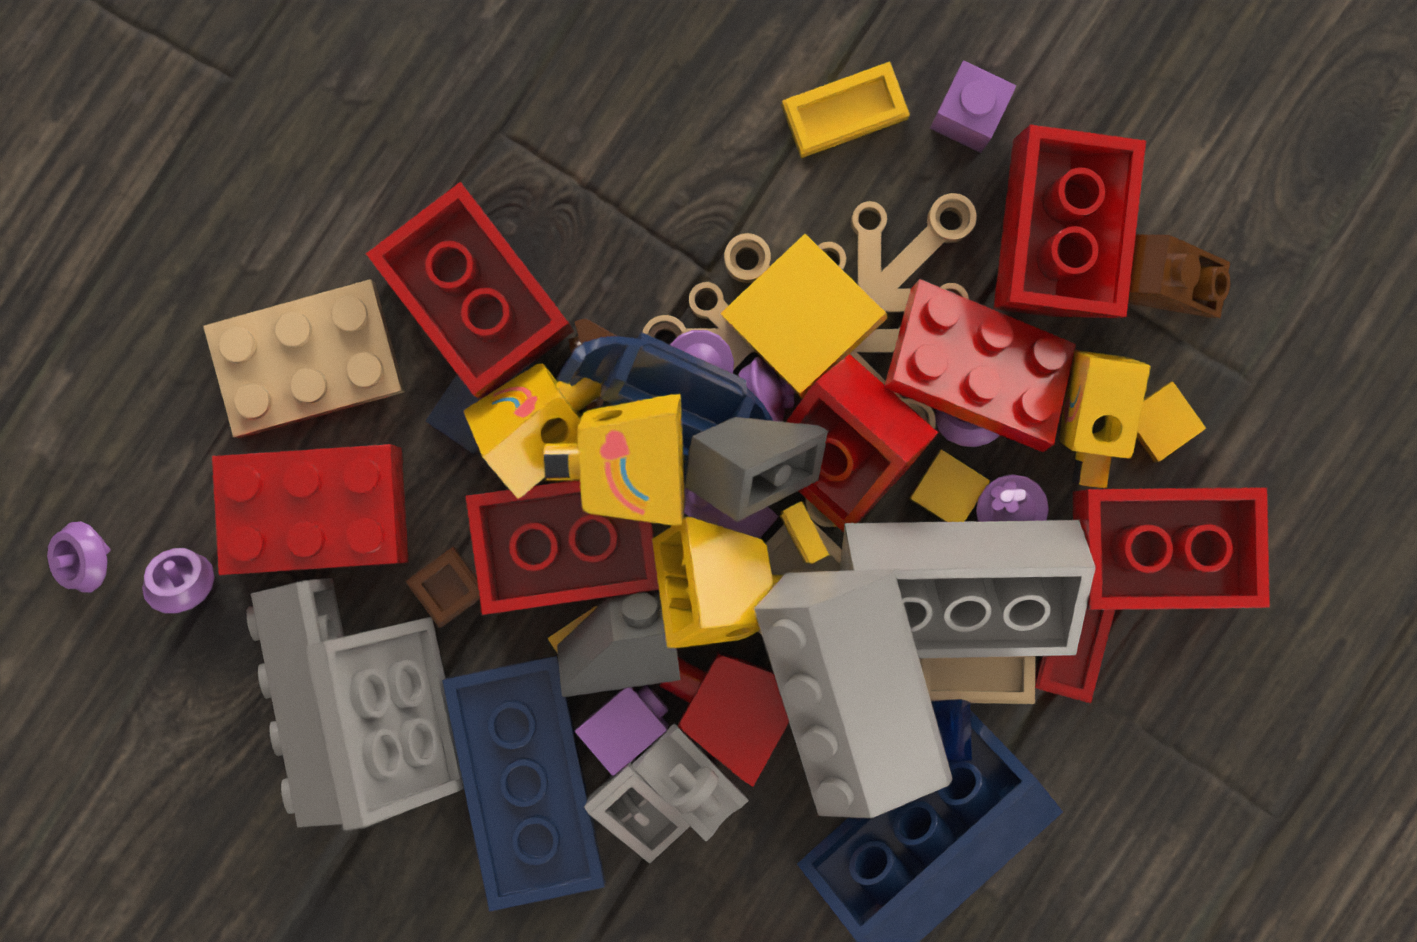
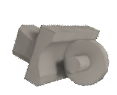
M675 723L632 764L634 770L705 841H708L714 835L718 827L728 816L742 808L749 801L737 786Z

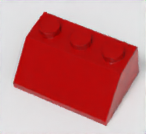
M1031 124L1013 139L994 301L995 310L1048 317L1124 318L1127 316L1146 140Z

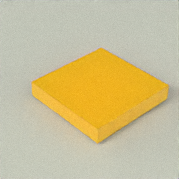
M806 234L795 242L720 313L722 318L802 399L819 378L854 351L887 319L886 312Z

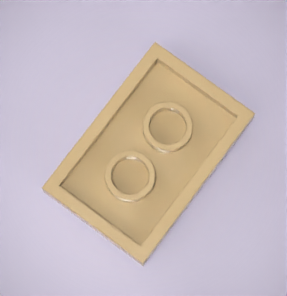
M371 279L203 326L230 427L235 438H243L405 392L375 282Z

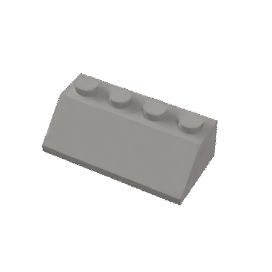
M1079 520L845 523L840 571L894 569L919 658L1076 655L1095 572V564Z
M894 569L785 573L754 610L818 816L873 818L948 786L952 781V775Z
M333 579L307 580L252 593L253 606L247 608V623L252 639L254 641L260 640L264 663L259 664L258 677L264 697L266 699L272 698L276 721L270 723V738L275 754L277 756L283 755L287 778L282 780L281 792L285 809L288 814L295 813L297 827L342 824L339 807L335 801V787L326 746L322 739V726L314 688L309 678V664L305 650L306 645L344 637Z

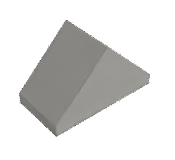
M633 759L616 775H611L590 794L584 807L589 815L648 863H651L685 832L690 825L634 770L632 764L636 760Z

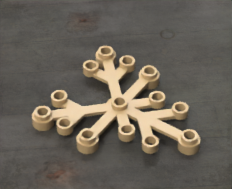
M950 193L938 198L929 210L927 217L928 226L882 272L881 232L886 226L887 214L880 204L872 201L863 202L856 207L851 217V226L858 235V286L885 312H905L910 289L899 287L944 242H959L972 231L976 223V210L967 197L957 193ZM863 211H873L879 217V226L873 230L864 229L859 224V214ZM945 211L955 212L960 218L959 228L955 230L945 229L940 223L941 213ZM740 234L734 237L725 249V268L729 275L739 282H754L770 267V249L767 243L755 234ZM834 242L819 244L818 246L823 251H832L838 256V266L843 270L846 264V254L843 248ZM745 250L754 252L758 258L757 266L751 270L741 269L736 263V257L740 252ZM710 282L699 283L691 290L689 305L696 316L709 319L718 329L685 328L679 319L669 315H660L651 319L643 329V333L653 338L661 331H670L676 338L691 330H708L715 333L730 347L734 358L733 370L752 352H755L722 318L720 313L729 305L724 301L721 289ZM947 283L940 287L969 299L966 290L959 284ZM705 290L713 292L718 300L716 306L708 311L699 309L695 303L697 294ZM900 327L898 329H876L850 353L884 385L886 381L858 353H894ZM893 392L930 426L935 428V415L930 406L910 398L903 399L899 394ZM805 499V509L814 523L822 527L836 526L811 502Z

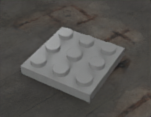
M432 617L305 646L309 664V678L314 688L322 726V739L326 746L335 787V801L339 807L344 831L364 828L464 789L442 682L445 679Z

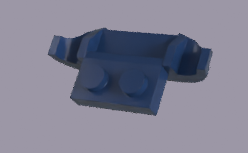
M643 332L640 333L638 338L608 336L584 342L573 351L557 380L566 384L574 377H585L602 384L601 399L604 402L600 408L666 395L681 394L685 483L689 462L688 452L692 436L734 417L773 421L763 402L747 388L745 379Z

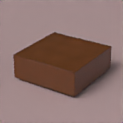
M455 547L447 550L405 581L439 628L444 627L480 600L477 576Z

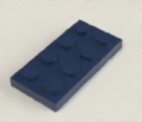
M558 655L443 679L442 682L489 912L604 888L606 881L592 816L589 815L584 807L588 799V793L568 697H562Z

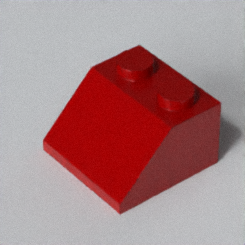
M851 354L846 356L813 384L786 421L788 423L818 425L828 431L819 479L798 492L843 532L845 523H859L938 434L932 426L896 394L885 389V385Z

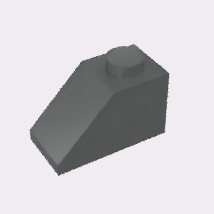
M738 417L731 418L692 436L688 452L689 462L685 487L738 522L818 481L828 431L818 425Z
M659 590L608 597L557 645L562 697L681 680L676 648H667Z

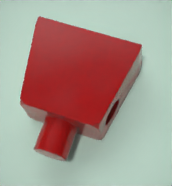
M720 651L717 652L706 672L678 657L681 680L663 682L659 685L661 688L688 702L678 721V727L744 782L754 786L789 724L774 671Z

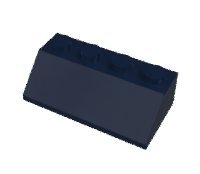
M970 709L940 735L952 775V781L948 786L873 818L848 817L797 863L857 942H920L1063 813L1035 776Z

